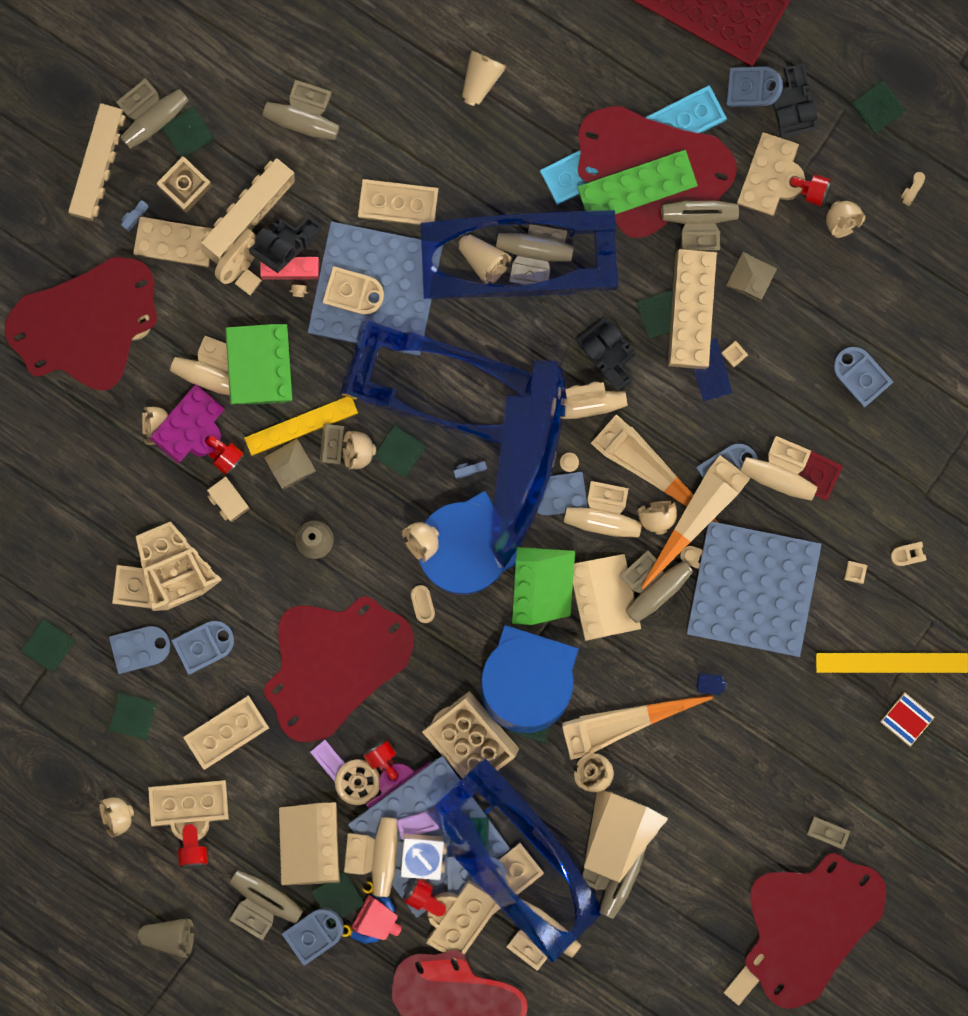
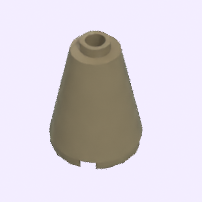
M309 521L298 529L295 541L302 555L311 559H318L330 552L334 537L331 529L325 523ZM311 535H316L314 540H309Z
M180 919L144 925L142 929H139L138 940L141 941L142 945L181 958H187L186 954H190L193 947L194 933H190V927H193V923L190 919Z

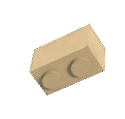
M224 477L207 490L210 493L207 497L213 505L218 504L221 508L219 513L225 521L229 519L233 522L250 509L227 477Z

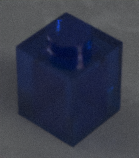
M699 673L696 692L720 696L721 692H725L726 681L723 680V676Z

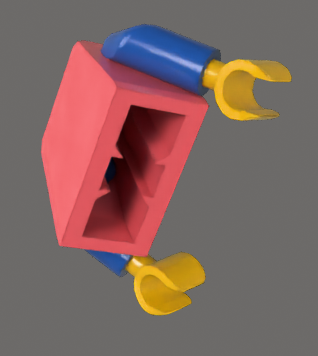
M367 882L371 885V890L366 891L364 888L362 890L367 894H372V896L368 895L353 926L344 925V927L348 928V934L343 932L342 936L350 935L352 939L362 943H373L379 941V939L385 940L389 933L398 936L402 926L395 923L397 915L394 914L395 908L390 898L374 896L373 884Z

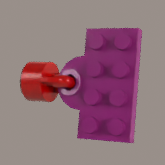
M196 384L149 438L178 464L189 451L199 457L208 455L214 460L212 464L224 475L230 473L244 456L243 452L232 442L228 446L220 442L221 434L214 421L225 409Z
M380 740L364 751L363 757L371 769L380 767L382 773L379 778L381 794L366 803L368 809L431 764V762L413 771L403 763H394L391 758L396 753L388 740Z

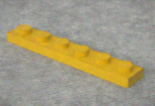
M350 395L247 436L245 441L251 456L321 429L323 424H333L356 415L358 411Z

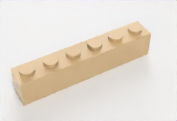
M100 103L69 208L71 216L93 221L94 217L98 216L100 207L97 205L99 199H102L104 196V182L108 181L110 176L108 168L115 159V144L118 145L120 142V127H124L126 116L122 109Z

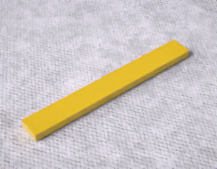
M816 653V673H968V653Z

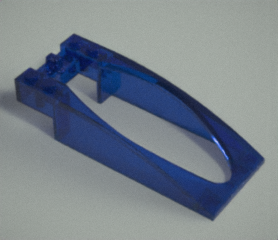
M615 210L512 214L420 223L423 299L575 295L578 291L616 290L619 287L616 262ZM552 224L569 229L570 238H573L575 234H594L596 268L577 269L560 277L536 283L520 285L478 283L446 275L438 271L432 263L433 254L445 243L471 231L491 225Z
M369 320L361 322L356 338L358 340L348 375L344 378L340 395L478 439L524 452L529 451L550 379L413 332H401ZM379 348L392 352H430L469 363L489 373L516 391L526 401L528 414L523 420L512 424L468 425L445 421L421 413L396 399L397 389L395 387H384L369 382Z
M534 360L530 397L507 396L490 548L499 568H504L530 528L546 492L554 467L561 433L562 417H566L564 399H567L565 389H568L565 386L562 368L559 367L558 361Z
M486 758L477 764L426 812L453 841L446 847V850L552 963L601 915V906L568 854L537 814ZM477 791L491 804L484 813L488 814L497 806L566 879L575 908V926L571 931H561L544 920L513 891L500 875L489 857L474 823L460 809Z

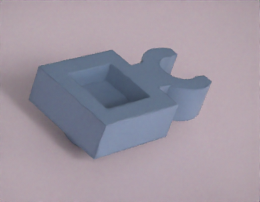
M141 200L131 213L127 212L121 220L123 222L121 226L130 232L149 206Z
M485 461L470 466L465 463L456 466L457 470H454V474L457 480L487 470Z

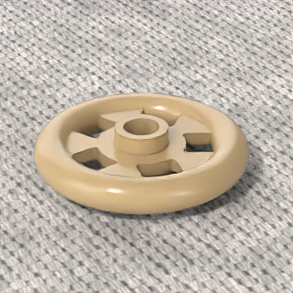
M351 760L345 763L336 774V791L340 798L349 804H366L375 798L380 790V774L377 768L371 769L365 760ZM357 767L365 768L364 774L356 773ZM346 772L352 774L348 781L343 779ZM372 776L373 784L367 785V777ZM356 779L361 780V783L359 785L354 784V781ZM347 786L354 791L350 795L344 790ZM366 789L368 794L360 797L358 792Z

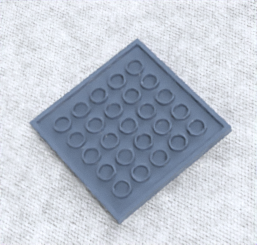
M331 222L308 334L420 356L443 244ZM333 266L376 279L384 291V301L381 307L372 314L361 315L323 304ZM372 293L368 299L371 303H377L380 297L377 293Z
M710 522L707 525L686 634L800 657L822 544Z
M442 755L348 823L355 834L368 835L375 839L381 817L396 818L398 820L433 809L439 829L419 834L443 836L444 843H447L446 855L442 854L445 869L444 873L440 874V880L423 879L433 885L431 892L433 895L448 892L447 856L490 855L499 858L510 850L504 839ZM397 826L398 850L392 885L403 899L406 888L414 878L401 877L403 840ZM407 904L416 918L426 911L423 908L416 910Z

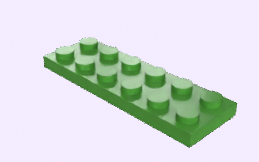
M683 150L578 186L577 189L588 221L591 223L698 185L687 152Z

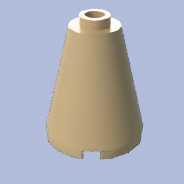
M472 51L462 97L465 98L464 102L475 106V103L480 104L504 72L506 66Z
M465 235L459 241V250L485 285H489V281L492 283L496 282L507 270L505 265L507 261L511 262V256L508 253L473 235Z

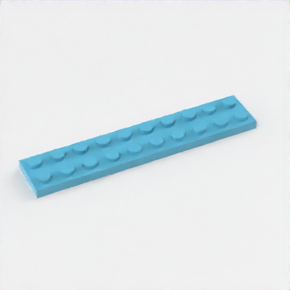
M710 85L645 117L678 129L702 133L727 120ZM581 150L540 170L557 205L579 195L577 187L589 183L583 181L578 175ZM586 167L585 169L587 173L598 174L597 169Z

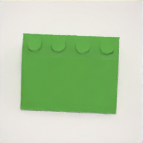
M287 324L225 328L230 404H279L292 401Z
M517 547L512 624L533 625L571 615L575 551Z

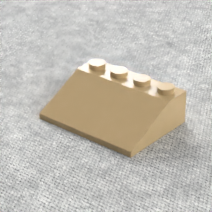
M625 554L574 564L573 590L585 641L641 629L640 621L635 623L626 613L634 603L635 598L633 591L619 577L628 569Z
M470 691L453 703L422 732L472 790L515 758L519 750L517 745Z
M316 803L279 808L282 885L340 883L337 804Z

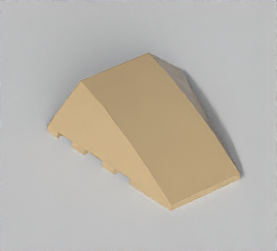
M171 522L135 537L152 611L169 610L203 595L222 580L211 570L208 563L201 559L198 552L187 543L184 536Z
M605 791L597 792L584 868L620 883L668 818L616 794Z

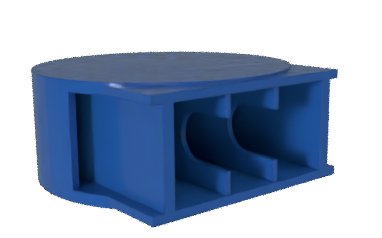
M485 491L466 502L453 503L438 509L425 522V524H428L430 527L433 526L438 531L439 546L436 553L425 562H422V558L419 559L420 565L428 579L446 592L456 595H470L481 592L490 587L503 571L516 564L517 546Z
M505 625L499 645L489 656L481 678V698L487 712L502 727L519 733L538 732L554 724L564 713L572 695V669L578 648Z

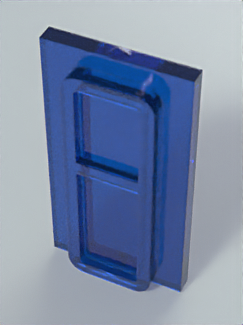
M717 338L710 341L709 367L706 369L693 368L703 402L733 393Z

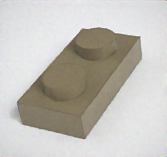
M530 224L528 234L551 238L565 243L567 230Z
M323 424L321 463L340 464L344 426Z
M813 817L807 835L841 849H844L850 831L816 817Z

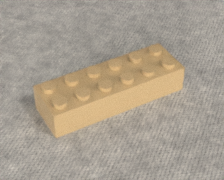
M276 158L274 162L270 161L265 166V172L261 176L257 175L254 178L251 188L249 190L245 189L239 196L240 200L236 204L232 203L229 206L226 216L224 218L220 217L214 224L215 228L211 232H206L202 237V252L216 264L219 263L221 258L248 228L252 231L293 185L294 172Z
M678 249L675 253L667 366L706 369L709 367L717 252Z

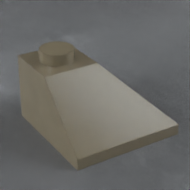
M743 252L726 286L760 303L777 268Z
M298 439L291 441L264 457L283 491L316 472Z

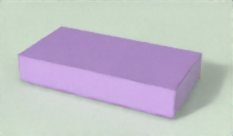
M324 740L310 753L335 781L338 770L345 763L328 742Z
M433 809L397 820L402 840L404 839V833L419 835L439 829Z

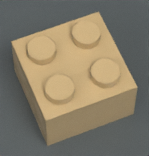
M184 156L156 183L185 213L212 187L211 182Z

